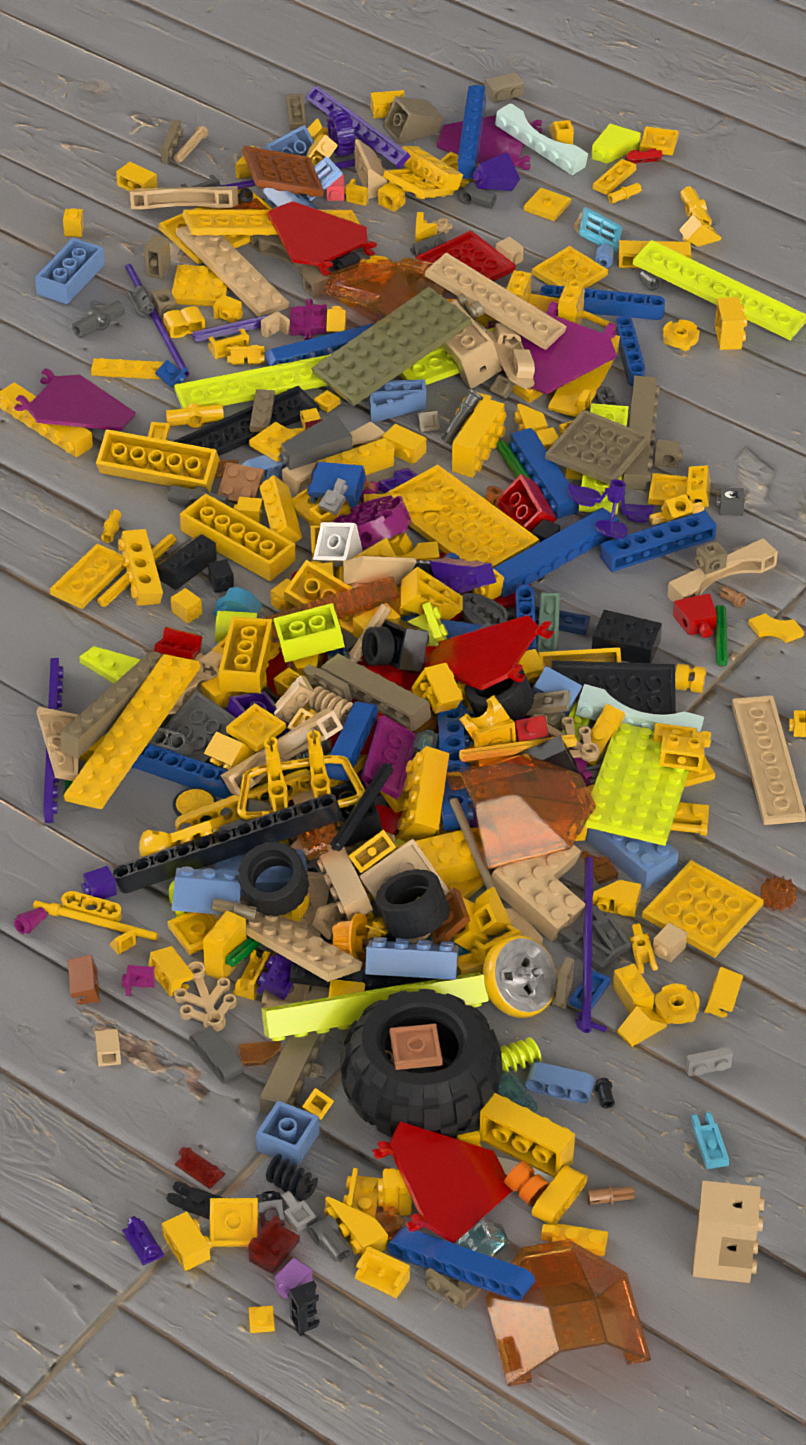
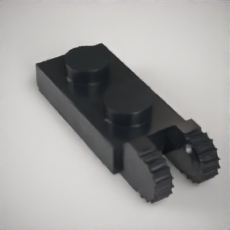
M176 1181L172 1187L179 1194L168 1193L166 1197L170 1204L182 1208L183 1211L209 1220L210 1198H223L194 1187L191 1188L188 1184Z

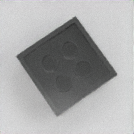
M196 690L163 729L183 734L193 745V752L189 758L209 764L211 758L205 755L204 752L214 734L218 732L231 738L232 736L226 732V726L236 718Z

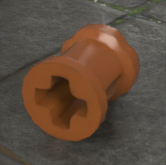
M488 486L485 499L498 508L497 503L499 498L502 497L503 491L496 486Z

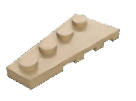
M38 706L36 713L55 778L74 781L78 775V758L61 752L60 742L61 730L72 722L78 714Z

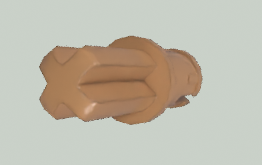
M608 1186V1188L587 1191L589 1205L601 1203L613 1205L614 1201L635 1199L634 1187L612 1189V1186Z

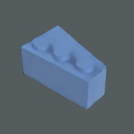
M425 379L389 381L370 394L371 422L375 423L426 409Z

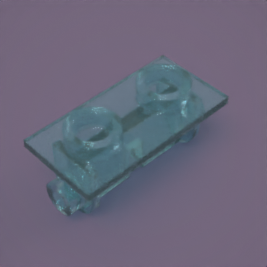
M506 1071L499 1084V1091L512 1102L522 1107H527L535 1113L538 1110L537 1102L534 1101L530 1094H525L527 1090L520 1082L519 1077L510 1075Z

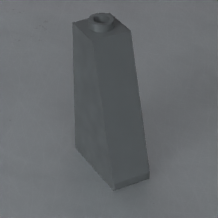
M333 414L282 443L281 453L279 454L280 460L283 464H286L289 470L317 462L318 460L352 449V435L337 414Z

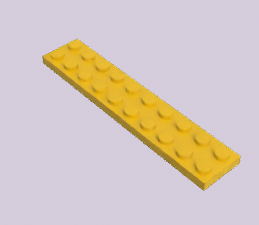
M183 210L182 216L192 235H278L267 215L270 210ZM320 210L360 224L353 210Z
M163 654L63 795L66 802L102 810L201 668L199 661Z

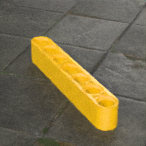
M302 769L284 776L285 784L291 786L288 791L289 800H292L293 796L311 789V780L307 785L300 784L303 778H311L309 770ZM268 782L249 789L247 800L250 798L269 802V799H260L263 793L268 792ZM233 795L179 816L175 821L176 830H181L180 827L184 823H189L191 826L202 823L200 820L205 815L211 816L210 820L224 816L226 824L242 819L237 813L239 796ZM223 808L231 809L227 815L220 814Z

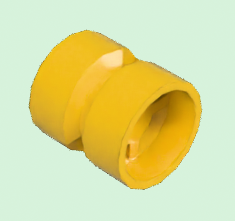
M678 663L675 673V689L685 691L689 688L691 692L702 694L706 668L694 666L691 669L689 665ZM690 676L695 677L694 681H689Z

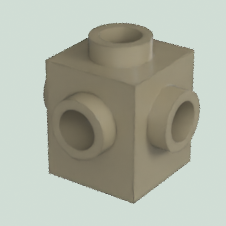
M718 541L696 549L695 564L705 575L726 568L727 551Z

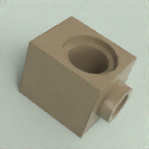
M169 288L151 292L152 303L160 319L163 318L164 313L176 310V300Z
M657 440L654 466L677 469L678 461H682L683 450H679L680 442Z

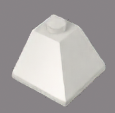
M321 522L313 557L314 561L320 563L333 562V566L339 567L343 566L344 560L353 559L354 556L363 551L355 523Z

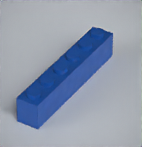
M532 428L510 433L508 446L530 478L537 483L557 519L579 513V504L571 499L568 492L569 482L556 463L545 459L547 450Z

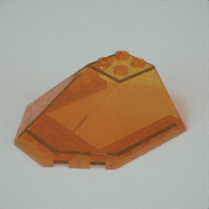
M407 257L392 262V259L378 260L377 263L368 264L367 262H359L332 272L330 279L326 283L327 287L324 288V293L377 323L428 287L432 288L442 297L446 289L425 276L426 270L433 263Z
M528 754L458 769L446 774L451 790L467 788L473 801L483 846L480 854L487 869L571 849L577 835H580L586 825L590 814L596 809V805L581 774Z
M569 1239L525 1246L519 1250L511 1264L530 1271L536 1281L521 1301H516L491 1291L486 1296V1303L507 1386L532 1382L531 1371L560 1352L607 1344L623 1350L627 1365L651 1360L627 1273Z

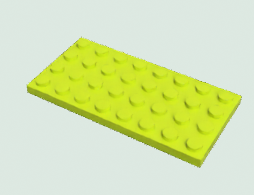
M621 723L617 732L611 737L581 826L666 846L690 770L659 766L661 743L653 742L654 730Z

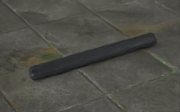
M382 764L331 841L330 845L333 851L339 852L342 850L394 771L392 764Z

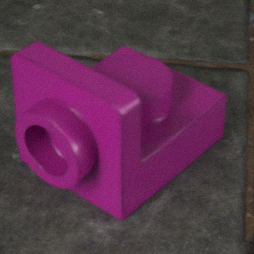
M128 965L127 973L122 975V987H125L126 996H131L132 986L141 988L155 987L154 967Z

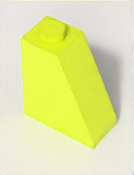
M609 124L593 143L591 159L608 164L627 155L629 151L639 149L641 133Z

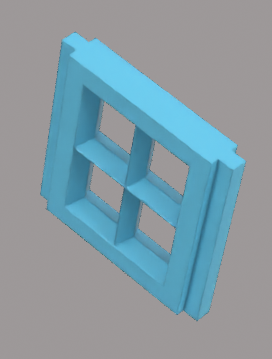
M585 207L582 212L578 234L599 246L602 244L611 245L616 254L619 249L622 226ZM588 219L600 224V226L588 221ZM589 227V228H591L592 230L598 232V234H596V233H594V232H592V231H590V230H588V229H586V228ZM603 227H605V228H607V229L613 231L614 234L611 233V232H609V231H607V230H605V229H603ZM601 234L604 235V236H606V237H608V238H610V239H612L613 242H611V241L605 239L604 237L601 236Z

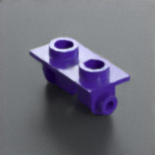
M136 1216L130 1217L128 1219V1227L123 1229L122 1232L142 1265L144 1266L164 1257V1253L145 1222L141 1221L140 1218H136Z

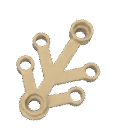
M533 714L531 718L545 716L547 721V716L544 714ZM564 717L562 719L561 727L565 730L566 734L547 724L549 735L552 737L569 734L575 735L574 719L572 717ZM582 726L579 728L578 737L583 740V744L577 741L576 746L572 747L575 750H570L574 758L580 757L585 761H595L600 756V750L595 743L591 742V729L587 726Z
M193 961L188 964V968L194 974L192 981H195L200 997L187 992L184 988H178L174 991V1000L177 1003L189 1002L204 1008L206 1013L194 1010L191 1005H183L180 1008V1016L184 1020L193 1018L201 1021L205 1028L212 1026L218 1032L226 1025L224 1016L228 1010L237 1006V998L233 994L225 995L222 1005L216 1011L214 1005L223 993L230 990V980L225 977L218 979L217 986L209 995L203 979L205 976V966L202 962Z

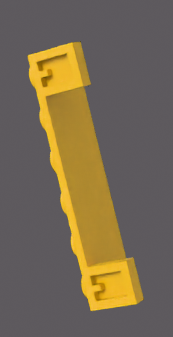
M617 335L611 338L616 354H618L620 336ZM615 358L558 388L548 405V410L575 418L582 410L588 411L596 396L597 389L602 385Z

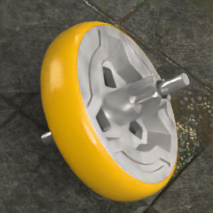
M524 935L508 936L494 944L487 953L483 965L485 989L491 1002L501 1012L515 1018L535 1016L551 1003L555 994L554 986L557 977H555L556 968L554 961L547 949L537 940ZM524 959L528 961L527 967L521 965ZM527 984L531 992L529 994L523 988Z

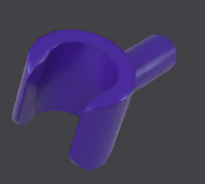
M579 1012L578 1019H575L576 1026L580 1030H582V1012ZM591 1021V1028L606 1032L607 1027Z

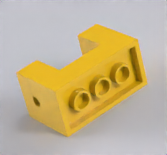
M513 271L506 288L508 291L544 313L547 312L552 301L559 303L556 308L558 309V317L579 325L581 324L584 309L585 282L567 279L559 299L531 294L532 273Z

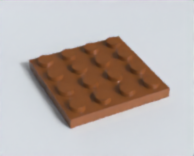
M243 146L242 154L256 186L260 188H273L277 191H290L294 194L302 193L311 197L323 196L324 189L309 157Z

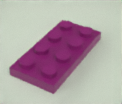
M382 715L377 723L361 780L370 784L383 763L392 764L394 771L381 791L397 800L402 794L403 785L407 777L406 766L408 761L412 759L418 735Z

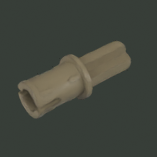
M214 898L211 909L222 913L228 910L253 921L257 907L238 903L237 900L234 903Z

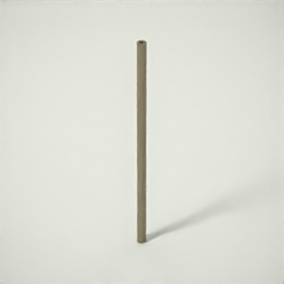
M453 798L450 800V804L488 890L491 887H495V884L458 798ZM524 959L521 965L527 967L528 961Z

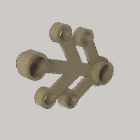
M463 293L457 296V302L487 334L484 326L476 321V317L485 313L481 303L477 300L471 303L469 307L468 300Z

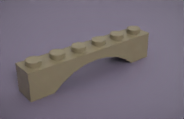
M278 235L250 236V246L260 254L279 258L292 265L302 277L303 290L313 299L331 291V276L322 275L318 266L293 263Z

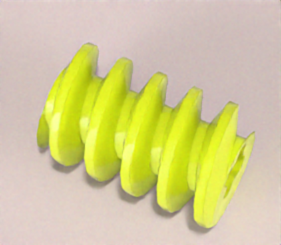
M531 1037L526 1038L525 1041L518 1040L516 1044L514 1042L509 1043L508 1047L506 1045L500 1047L502 1052V1070L506 1075L509 1074V1067L516 1072L517 1064L522 1069H525L526 1061L530 1066L534 1063V1059L537 1062H541L540 1050Z

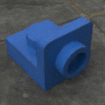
M167 359L155 374L172 388L176 383H182L187 377L184 373L188 368L185 366L180 371Z

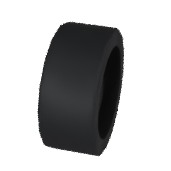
M369 627L366 629L362 639L364 659L371 666L388 665L394 655L395 644L393 635L387 627Z

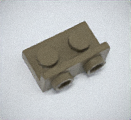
M430 1267L426 1270L427 1286L432 1291L444 1296L451 1305H456L461 1310L481 1293L480 1287L438 1273Z

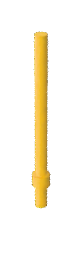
M35 900L33 903L34 909L42 907L49 915L55 917L60 915L123 933L134 928L136 936L157 941L159 936L157 932L64 908L58 903L52 902L49 904Z

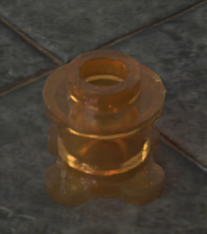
M389 1207L384 1212L376 1213L375 1219L380 1222L379 1224L388 1234V1239H392L403 1225V1218L399 1217L395 1207Z

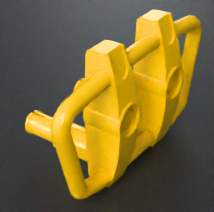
M312 730L307 733L309 758L285 762L280 761L277 739L271 737L270 743L269 737L264 740L266 764L249 769L243 774L237 813L244 820H253L288 808V790L282 770L310 766L311 790L314 799L325 794H331L330 780L325 764H342L357 794L337 800L340 808L357 804L365 789L347 757L340 755L323 756L321 734L319 731L314 730V736H312ZM267 773L269 802L273 811L247 812L246 804L251 778Z

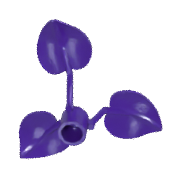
M618 479L611 480L609 488H605L602 496L594 489L576 486L572 483L568 485L571 499L583 506L592 507L595 505V502L601 503L607 495L608 500L613 503L610 521L599 520L596 522L595 528L599 533L608 537L623 539L628 532L627 527L623 523L614 522L616 506L620 500V511L629 520L634 522H648L649 515L653 513L655 505L625 504L626 484Z

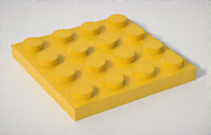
M690 860L643 910L642 918L662 929L668 923L673 924L687 933L686 942L716 958L763 906L764 899Z

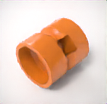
M522 1161L511 1170L504 1183L513 1192L518 1191L519 1198L528 1206H531L539 1199L549 1186V1183L540 1174L534 1175L535 1170L526 1161Z

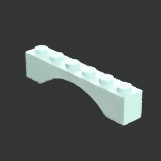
M510 103L497 111L496 126L561 169L574 175L586 167L587 152L576 145L557 142L540 134L528 123L524 112Z
M586 684L583 686L576 711L577 716L597 721L607 703L626 714L622 723L649 728L652 731L654 730L655 723L697 728V732H701L704 721L703 716L685 711L667 715L640 712L619 703L604 689Z

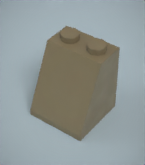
M395 96L383 127L398 144H403L438 133L444 117L428 100Z

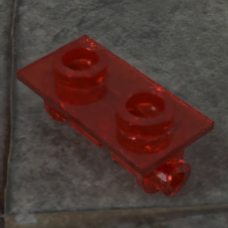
M182 1147L179 1151L181 1158L175 1163V1166L208 1189H211L225 1175L216 1165L211 1164L193 1152L190 1147Z

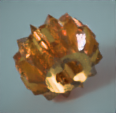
M774 875L772 879L767 878L765 883H762L760 898L764 899L766 908L772 907L773 912L775 909H780L783 912L785 908L791 909L792 904H795L797 888L792 883V879L785 880L784 876L777 878Z

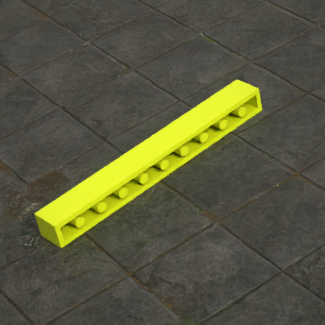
M476 972L458 975L456 980L434 979L261 1008L264 1033L268 1038H272V1041H280L286 1039L285 1036L294 1034V1037H304L308 1035L307 1032L311 1031L327 1033L330 1031L329 1028L338 1027L339 1030L350 1029L353 1022L360 1019L363 1011L368 1006L378 1000L386 1001L389 995L405 990L407 992H416L420 989L434 990L435 993L443 995L449 993L463 999L465 1005L479 1007L482 1006V1002L488 1001L483 973Z

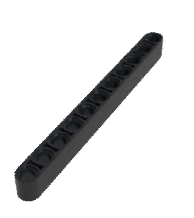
M325 794L119 865L113 870L112 875L122 893H130L174 878L177 868L187 866L193 869H200L247 853L255 846L265 842H279L334 823L341 819L343 813L335 795Z

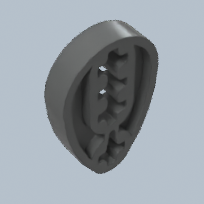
M462 594L463 610L461 614L466 623L484 625L489 621L491 625H496L508 621L506 609L497 602L478 594Z

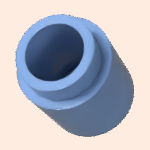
M602 244L596 251L595 262L606 269L613 262L614 249L612 246Z

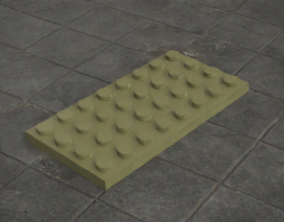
M428 287L311 369L313 374L352 406H355L471 325L472 321L469 316Z

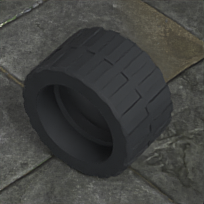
M523 668L518 672L519 674H525ZM527 677L522 682H516L511 678H507L484 690L467 684L464 689L476 718L487 711L488 704L486 700L495 693L505 689L508 690L496 696V699L513 721L523 718L530 711L534 703V693Z
M265 842L249 850L241 860L238 868V881L250 906L257 907V912L267 916L285 915L292 910L294 911L303 903L304 898L308 894L309 880L302 859L294 848L289 847L285 843ZM285 866L293 870L290 881L280 890L263 892L255 888V882L259 875L270 867Z
M424 869L407 870L396 874L382 884L375 897L388 933L396 938L415 939L426 936L439 928L446 921L450 912V907L438 876L432 871Z

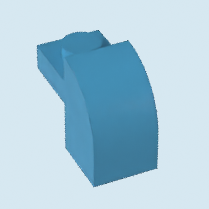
M233 587L228 589L225 597H221L216 602L213 614L217 616V611L257 613L258 616L262 604L251 592L243 588Z

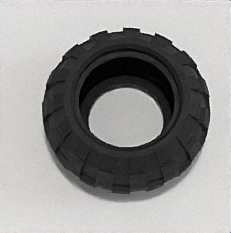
M420 989L416 992H407L405 990L389 995L386 1001L378 1000L363 1011L358 1021L355 1020L344 1041V1049L341 1053V1081L344 1092L349 1101L352 1100V1106L356 1113L365 1122H368L370 1125H376L379 1132L392 1137L398 1123L401 1121L424 1130L453 1137L457 1130L465 1131L474 1126L480 1120V1111L494 1093L498 1094L502 1077V1052L493 1029L490 1030L486 1017L477 1008L466 1006L463 999L449 993L445 995L435 993L434 990ZM436 1024L441 1055L453 1062L441 1070L429 1073H416L404 1069L396 1070L395 1065L390 1061L391 1055L389 1053L386 1054L385 1051H390L393 1054L390 1028Z

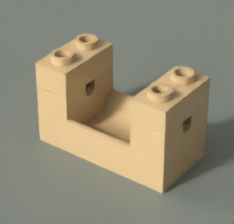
M456 300L450 302L471 318ZM471 318V325L441 346L456 361L461 379L470 389H473L501 372L502 368L493 341Z
M702 1181L692 1277L750 1283L751 1274H756L757 1259H753V1254L758 1253L759 1240H756L757 1231L762 1232L763 1217L759 1216V1211H764L765 1197H760L761 1187Z

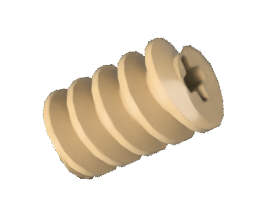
M321 686L314 689L315 694L308 701L309 709L311 708L317 713L324 709L333 710L341 725H344L353 707V703L342 699L341 696H336L335 693H330L329 690Z

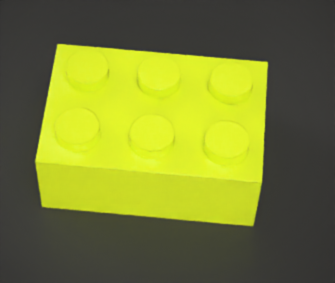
M333 603L273 618L285 663L345 647Z

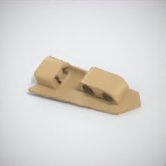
M502 323L495 324L494 332L485 329L487 335L494 343L498 360L509 380L526 390L534 386V361L530 350L523 348L520 334Z
M210 651L205 656L199 653L194 660L199 661L201 668L169 714H176L196 690L202 694L201 683L219 676L218 672L223 654Z

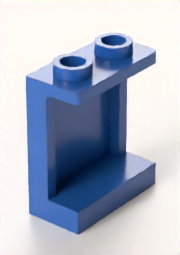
M318 462L317 468L313 470L312 483L309 484L307 490L312 503L316 504L318 498H323L328 489L333 491L336 481L340 478L345 480V485L348 486L343 496L348 501L349 507L357 506L366 480L363 466Z

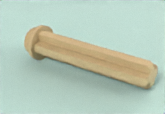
M198 126L195 129V133L175 154L174 160L176 163L180 164L199 142L208 136L206 127Z
M384 604L380 605L351 652L348 651L349 659L353 662L358 663L362 661V639L366 629L369 627H381L391 612L389 607Z

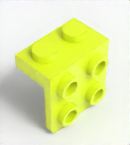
M427 602L422 604L425 614L407 622L429 631V643L427 646H437L440 641L447 639L446 635H448L445 625L441 623L440 618H442L439 608Z

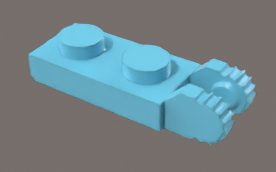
M711 1112L705 1113L706 1125L701 1126L697 1114L691 1115L694 1135L706 1169L729 1166V1157L717 1123L715 1124Z

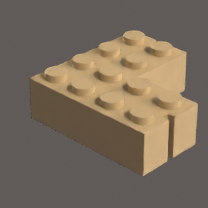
M549 823L495 869L491 877L499 896L549 941L553 942L559 936V931L563 927L568 928L580 917L586 904L558 880L576 864L581 851L568 839L562 840L563 835Z

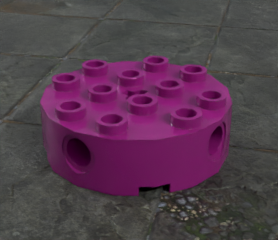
M392 495L359 504L350 509V514H341L332 522L355 523L362 550L364 551L382 539H389L397 534L406 532L408 525L411 523V517L403 497L398 495L393 498Z

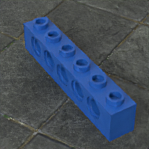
M704 510L626 535L623 539L616 538L601 543L600 558L608 569L614 572L714 540L717 524Z

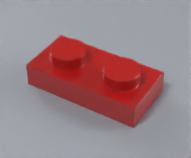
M655 148L647 149L646 152L632 150L627 153L625 160L634 164L659 162L662 158V150H656Z

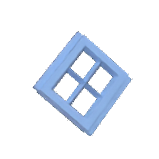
M327 156L314 166L324 190L343 174ZM305 194L310 201L315 198Z

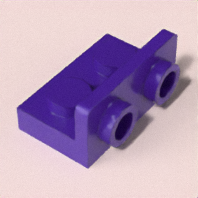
M279 953L275 957L271 955L265 964V967L268 968L266 973L263 971L256 982L259 984L256 992L260 994L265 989L284 1000L293 983L289 982L292 961Z

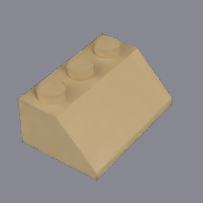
M355 140V170L362 186L368 188V199L378 197V189L389 181L383 177L385 167L382 168L381 158L377 157L373 149L360 140Z
M361 556L344 560V583L352 585L354 589H361L364 586H369V589H381V586H387V590L399 587L401 586V580L413 570L416 558Z

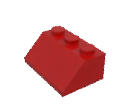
M522 474L503 492L502 497L499 498L497 503L503 513L530 533L543 519L553 523L557 520L537 483Z

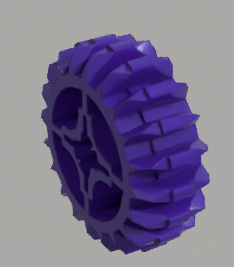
M345 109L329 112L327 132L329 138L338 145L334 153L337 156L353 154L356 139L351 116Z

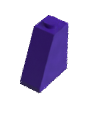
M509 153L501 154L480 163L472 174L477 188L512 191L520 180Z

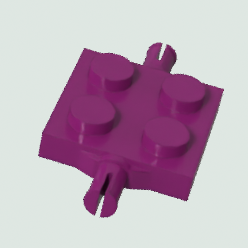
M309 298V302L308 299L305 300V306L290 307L291 336H305V341L312 339V335L327 333L326 304L313 305V300Z

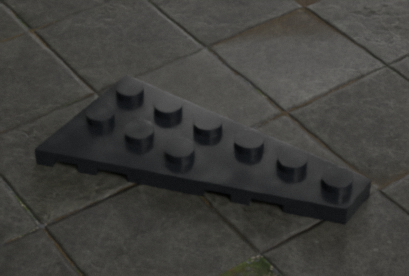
M552 661L551 669L582 685L580 693L584 684L604 689L619 703L631 709L649 714H676L675 664Z

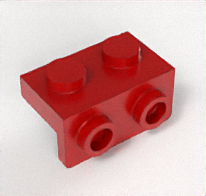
M165 627L163 638L155 644L154 652L194 660L201 653L203 637Z

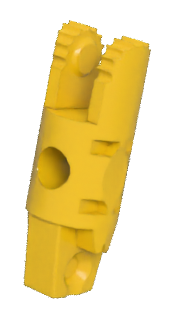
M640 923L632 925L634 936L629 937L632 944L637 969L641 974L644 973L643 963L649 962L652 970H657L658 966L651 947L649 934H643Z

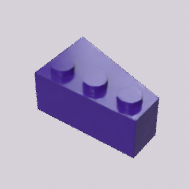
M450 557L430 561L434 578L460 595L497 583L492 564L488 562L465 561V559H451Z

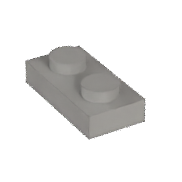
M730 1047L687 1055L685 1066L687 1076L703 1075L708 1072L723 1071L731 1068L733 1052Z

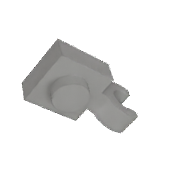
M339 478L335 483L334 490H327L318 504L320 509L334 515L338 514L346 501L345 496H343L348 489V486L345 485V480Z
M290 1191L281 1195V1198L284 1200L282 1201L283 1208L285 1209L284 1217L296 1233L317 1222L316 1215L304 1200L297 1203Z

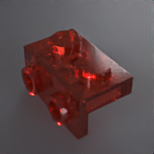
M275 1215L271 1221H267L264 1224L257 1238L254 1237L248 1245L249 1261L274 1274L300 1242V1235L281 1226L280 1217Z

